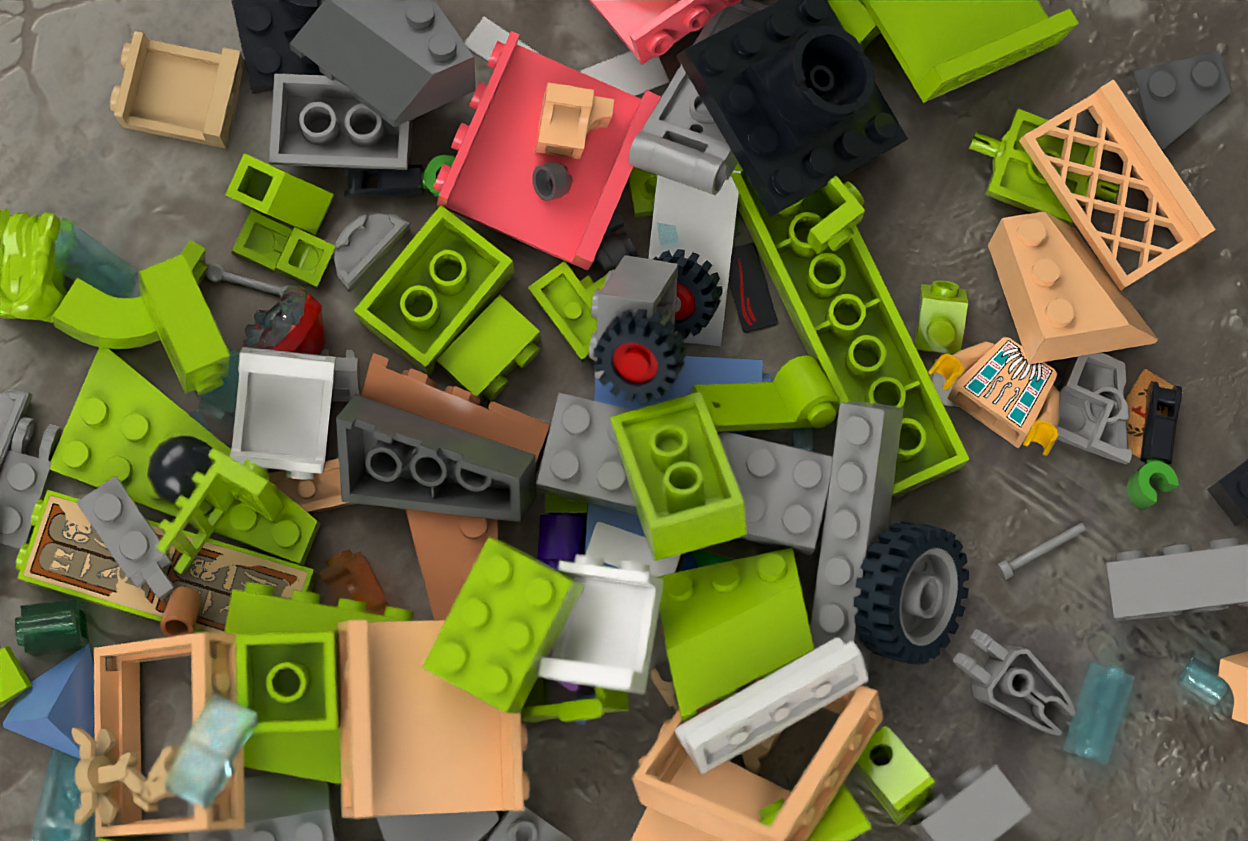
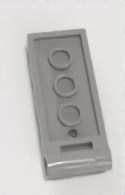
M742 0L737 5L728 6L709 19L694 44L768 6L752 0ZM681 65L643 129L635 137L629 153V164L716 195L721 190L725 180L728 181L738 161Z

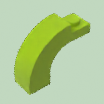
M189 240L182 253L199 286L209 266L204 264L206 248ZM79 278L75 280L53 314L54 327L92 346L109 349H130L152 344L160 340L141 296L135 298L113 297L99 291Z

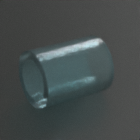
M1196 657L1189 661L1177 682L1179 686L1213 707L1221 700L1229 686L1224 679L1218 676L1219 671Z

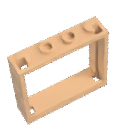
M202 632L94 648L95 741L101 729H110L114 734L116 743L107 757L116 765L123 754L138 753L139 758L135 766L140 773V662L192 655L193 765L197 768L194 777V816L142 820V808L134 802V793L122 781L115 782L113 788L108 792L118 805L117 815L113 823L108 824L107 827V824L103 823L100 818L98 809L101 806L98 803V808L95 810V837H129L245 829L243 733L239 734L236 665V635L240 634ZM106 656H112V658L107 659V671H106V669H105V657H106Z
M860 685L822 707L841 716L771 827L670 785L688 757V753L675 733V729L684 724L679 709L672 719L664 722L659 731L658 740L648 755L641 757L638 761L640 767L632 777L640 803L725 841H807L883 719L878 691ZM716 699L697 709V714L700 715L721 702L719 699Z

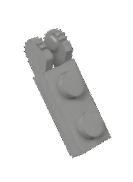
M24 416L18 422L12 439L11 450L7 451L0 472V544L20 550L24 543L29 544L35 528L30 523L31 515L36 502L39 499L44 500L53 474L50 470L52 463L50 461L61 434L60 426L49 424L42 437L39 458L25 455L33 434L34 421Z

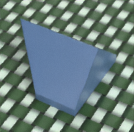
M89 644L31 681L32 686L21 693L3 722V728L80 759V745L74 741L72 728L83 729L95 740L94 661Z

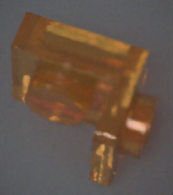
M350 549L340 552L326 561L328 568L319 572L322 580L327 585L351 574L353 579L346 582L353 599L366 602L368 609L373 613L390 605L366 556L361 551L352 554Z

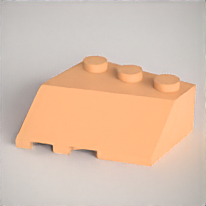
M1045 211L1001 219L988 247L1028 365L1150 345L1158 341V338L1124 293L1118 289L1106 269L1074 227Z

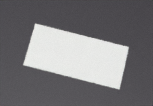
M733 170V172L741 174V171ZM657 175L648 259L652 260L656 256L659 258L662 252L670 250L671 256L674 255L677 249L685 250L684 258L686 259L690 257L692 252L700 255L697 263L702 266L708 260L712 264L708 274L711 275L717 272L720 280L716 286H722V295L719 298L721 302L706 328L703 327L701 332L694 337L690 332L688 337L683 340L684 343L721 347L738 202V191L731 176L728 181L725 180L719 193L713 195Z

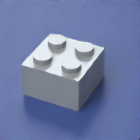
M978 764L975 767L969 768L951 783L956 791L947 798L941 793L938 796L935 795L915 811L919 820L913 823L911 828L921 841H994L1032 810L997 765L983 769Z

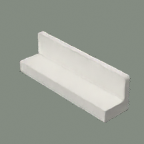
M835 638L678 726L675 729L676 736L701 775L868 682L869 679L862 654L852 641L844 644L840 638Z

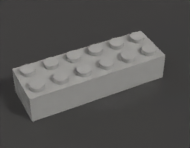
M558 393L537 479L538 492L638 515L610 423L611 416L632 410ZM717 432L745 505L747 535L737 539L780 549L792 548L793 552L811 555L815 549L827 496L833 457L729 432Z

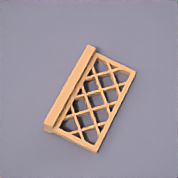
M1114 79L1100 87L1094 94L1027 133L1019 140L1120 291L1182 252L1197 245L1216 230ZM1086 110L1090 112L1098 124L1097 137L1074 132L1076 118L1079 114ZM1067 122L1066 129L1058 128ZM1045 135L1064 139L1061 159L1047 156L1036 140ZM1072 141L1095 147L1091 167L1069 161ZM1103 150L1118 153L1124 162L1122 175L1100 169ZM1067 171L1089 176L1086 197L1070 192L1065 184ZM1098 179L1120 185L1117 205L1094 199ZM1128 187L1142 190L1149 199L1147 212L1125 207ZM1093 209L1115 214L1112 235L1095 229L1091 223ZM1123 216L1145 222L1142 242L1120 237ZM1158 225L1168 228L1178 244L1170 249L1150 245L1153 226ZM1118 246L1140 252L1138 269L1129 275H1126L1116 260ZM1149 254L1157 256L1156 258L1148 262Z

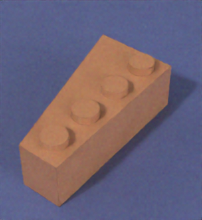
M405 509L434 621L446 620L488 537L500 540V519Z

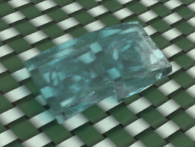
M214 694L185 739L165 781V790L208 809L234 772L233 758L258 724L256 712Z

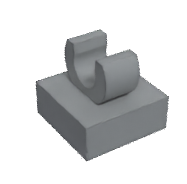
M323 349L320 355L329 356V350ZM346 350V358L336 357L332 402H349L355 394L360 395L361 393L358 358L354 356L353 350Z

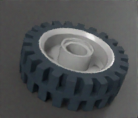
M901 521L900 524L894 523L890 525L889 531L883 530L878 535L879 543L873 542L868 552L872 558L871 560L863 559L860 566L865 571L864 578L857 577L855 587L861 589V594L854 596L853 607L860 609L854 615L855 625L861 626L857 631L859 638L865 641L864 646L868 650L873 651L872 653L891 660L918 665V663H928L929 658L935 659L940 655V648L946 649L951 642L948 633L955 634L959 627L955 619L956 616L963 617L965 607L961 606L960 603L961 599L968 598L969 588L963 587V583L969 580V570L963 568L968 562L967 556L961 552L963 545L959 540L955 539L956 535L952 532L932 525Z

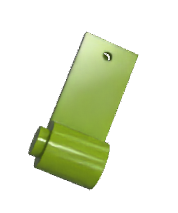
M807 355L796 357L784 364L773 382L693 385L691 393L701 391L717 432L822 428L829 425L835 419L841 403L817 359Z

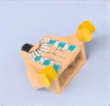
M1003 337L996 344L985 341L960 350L953 355L943 354L928 371L930 376L933 373H939L944 376L946 382L942 387L945 390H949L954 384L947 399L1019 449L1022 443L1028 447L1031 441L1037 442L1044 448L1042 454L1045 456L1049 454L1058 438L1060 392L1053 385L1058 373L1045 362L1028 365L1023 347L1008 337Z

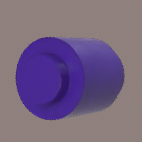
M549 512V515H540L537 559L542 560L543 563L558 570L559 561L575 563L576 555H584L586 518L577 517V513Z

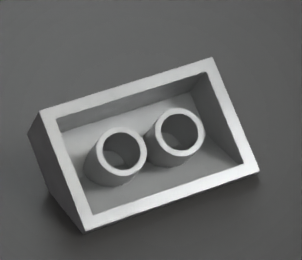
M274 74L270 165L408 169L413 140L414 119L396 127L392 126L354 97V92L336 78L330 80L324 75Z
M281 773L244 778L245 829L188 833L189 841H340L331 782ZM189 787L188 817L194 816V787Z

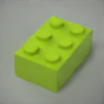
M440 205L355 308L354 313L360 324L430 377L438 367L436 360L475 321L515 273L513 260Z
M488 537L422 668L505 713H520L538 678L541 657L549 656L585 584L501 540Z

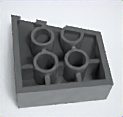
M324 0L289 44L291 51L301 58L304 56L308 57L319 66L322 74L330 80L335 78L354 92V97L394 127L476 90L474 56L435 0Z

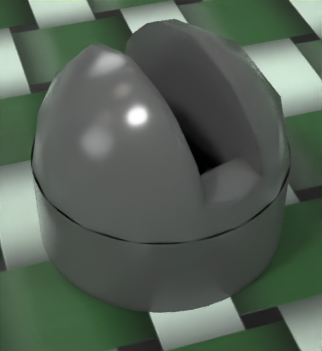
M550 162L539 165L534 169L532 176L533 186L537 195L542 200L558 199L569 192L573 178L567 174L568 168L564 164Z

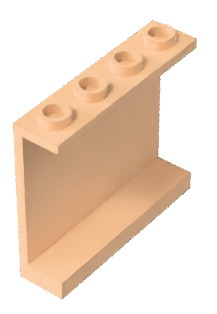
M348 620L337 623L342 818L524 810L523 800H527L529 795V779L527 773L522 771V752H525L527 748L528 736L525 724L521 723L520 713H505L422 668L446 620L391 622Z

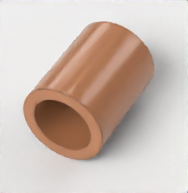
M178 587L171 592L160 623V628L167 637L193 634L203 604V599L196 590L188 587Z

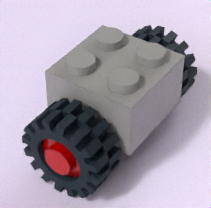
M677 249L673 256H671L670 250L662 252L659 258L656 256L652 260L624 255L616 269L608 272L603 288L595 291L591 304V316L597 318V332H594L591 338L589 357L595 360L593 364L595 370L594 378H598L603 386L611 382L614 386L610 393L616 397L622 390L626 392L625 401L633 402L635 397L639 395L640 403H648L652 395L657 400L664 395L665 391L668 392L685 363L683 359L686 356V347H680L683 340L688 337L690 332L694 337L701 332L703 327L706 328L721 302L719 298L722 295V286L716 285L720 277L717 272L711 275L708 274L712 267L708 260L702 266L697 263L699 254L692 252L690 257L686 259L684 258L685 250Z

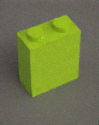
M182 253L139 271L140 296L185 394L196 390L201 395L224 384L222 378L227 377L229 373L230 354L184 254Z

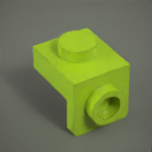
M837 176L828 181L825 192L838 208L811 228L807 238V242L818 255L828 247L834 252L846 244L854 236V232L851 229L861 222L865 209L862 207L865 202L860 192L848 181L843 184Z
M944 280L933 281L932 285L921 284V301L914 341L916 350L948 354L960 351L968 309L966 290L959 288V285L954 282Z

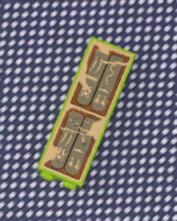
M47 490L44 500L39 499L36 502L31 515L30 523L35 528L29 544L24 543L18 553L16 570H20L17 579L33 586L161 623L170 596L161 601L147 582L137 588L133 581L126 577L76 503L80 499ZM147 520L161 540L165 535L159 528L161 523ZM182 530V532L185 534V536L188 538L190 542H192L195 536L197 535ZM208 538L183 576L174 571V567L183 555L174 545L168 551L170 553L168 557L173 564L164 569L176 588H192L203 599L193 634L202 632L224 633L232 589L245 590L246 581L274 586L273 595L291 598L293 590L313 593L318 574L314 569Z

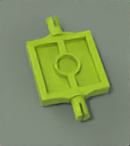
M1017 109L1013 114L1007 133L1000 141L978 133V131L974 132L968 149L993 157V173L985 192L986 196L1031 213L1045 211L1068 225L1073 223V220L1019 141L1024 135L1049 120ZM1061 125L1060 127H1058V128L1066 129V127H1065V126H1062V125ZM1045 135L1036 140L1047 156L1061 159L1064 139ZM1072 141L1069 161L1091 167L1095 147ZM1067 171L1065 184L1070 192L1086 197L1089 176ZM1098 179L1095 197L1113 203L1117 196L1119 185Z

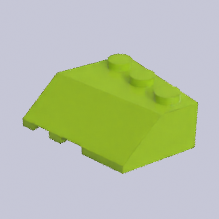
M792 548L658 576L664 580L659 610L667 656L683 723L697 716V709L716 699L723 702L737 694L736 689L757 678L764 679L815 650Z

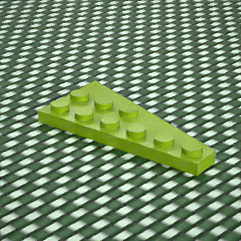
M99 347L50 461L52 462L50 470L96 489L116 476L136 504L176 518L181 511L176 504L159 498L154 493L147 477L149 457L157 446L170 437L188 435L205 441L212 448L230 457L231 449L109 348ZM277 489L275 493L284 507L274 522L235 499L213 531L215 534L304 566L320 523L281 490ZM206 499L198 507L206 519L214 510V507L209 505Z

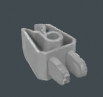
M975 629L969 638L977 648L991 656L988 662L982 668L977 665L974 659L958 653L953 660V663L974 680L971 684L973 698L1023 725L1060 736L1062 731L1045 716V705L1042 703H1048L1062 714L1074 717L1076 714L1075 708L1064 688L1029 649L1012 645L1001 646L984 632Z

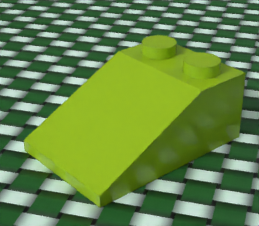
M701 391L610 417V423L639 519L654 561L747 535L744 500Z

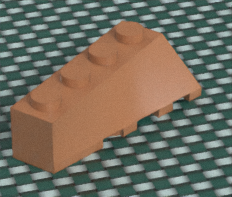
M373 353L362 392L363 397L535 454L537 472L545 451L550 424L496 402H490L488 408L479 405L481 401L479 397L457 386H447L445 392L436 388L438 383L428 378L427 374L412 368L409 371L404 370L402 374L387 368L388 358Z

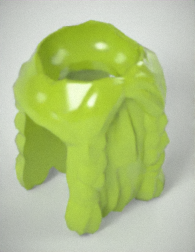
M0 209V318L33 319L53 323V314L68 293L64 286L66 281L64 275L68 269L69 244L73 236V223L71 220L63 221L55 213L47 211L40 217L38 215L29 216L27 211L21 214L17 212L10 215L9 209Z

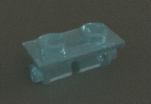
M63 217L60 222L61 228L55 241L56 258L54 267L73 281L79 278L107 295L119 298L122 294L124 297H127L136 285L132 278L138 270Z
M1090 662L1075 708L1076 714L1072 717L1062 750L1108 765L1135 676L1126 674L1124 669L1108 664L1106 667Z

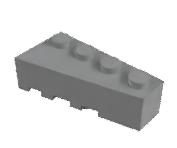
M1228 538L1211 541V549L1192 552L1191 544L1164 547V555L1145 558L1143 550L1116 554V562L1106 563L1114 619L1118 622L1175 616L1182 614V610L1190 609L1192 613L1213 612L1227 609L1230 604H1238L1239 607L1248 608V544L1239 545L1238 538Z

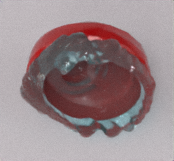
M300 285L288 287L283 292L281 300L268 311L257 310L254 315L256 324H248L245 328L247 339L243 340V347L320 355L325 345L322 304L312 295L307 294L306 289Z

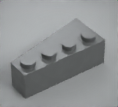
M357 394L354 395L336 417L342 502L521 522L537 497L535 454Z

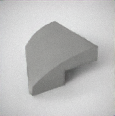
M1104 353L1070 358L1058 388L1060 392V415L1057 427L1058 440L1123 464L1130 463L1132 449H1128L1126 421L1129 420V407L1124 399L1123 389L1127 383L1124 362Z

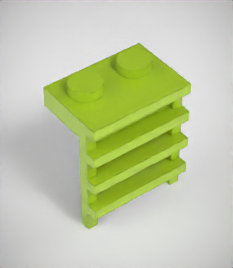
M212 448L208 454L213 463L205 476L199 472L195 473L192 481L197 488L189 500L180 495L175 503L181 511L174 522L170 523L164 519L159 526L165 535L156 546V549L166 555L171 546L174 545L183 554L174 567L175 572L182 576L184 575L235 499L269 520L275 521L284 506L275 493L278 489L277 486L268 480L270 474L263 468L249 460H246L241 465L215 448ZM204 498L209 505L214 507L208 519L198 508ZM188 521L199 531L192 542L182 532Z

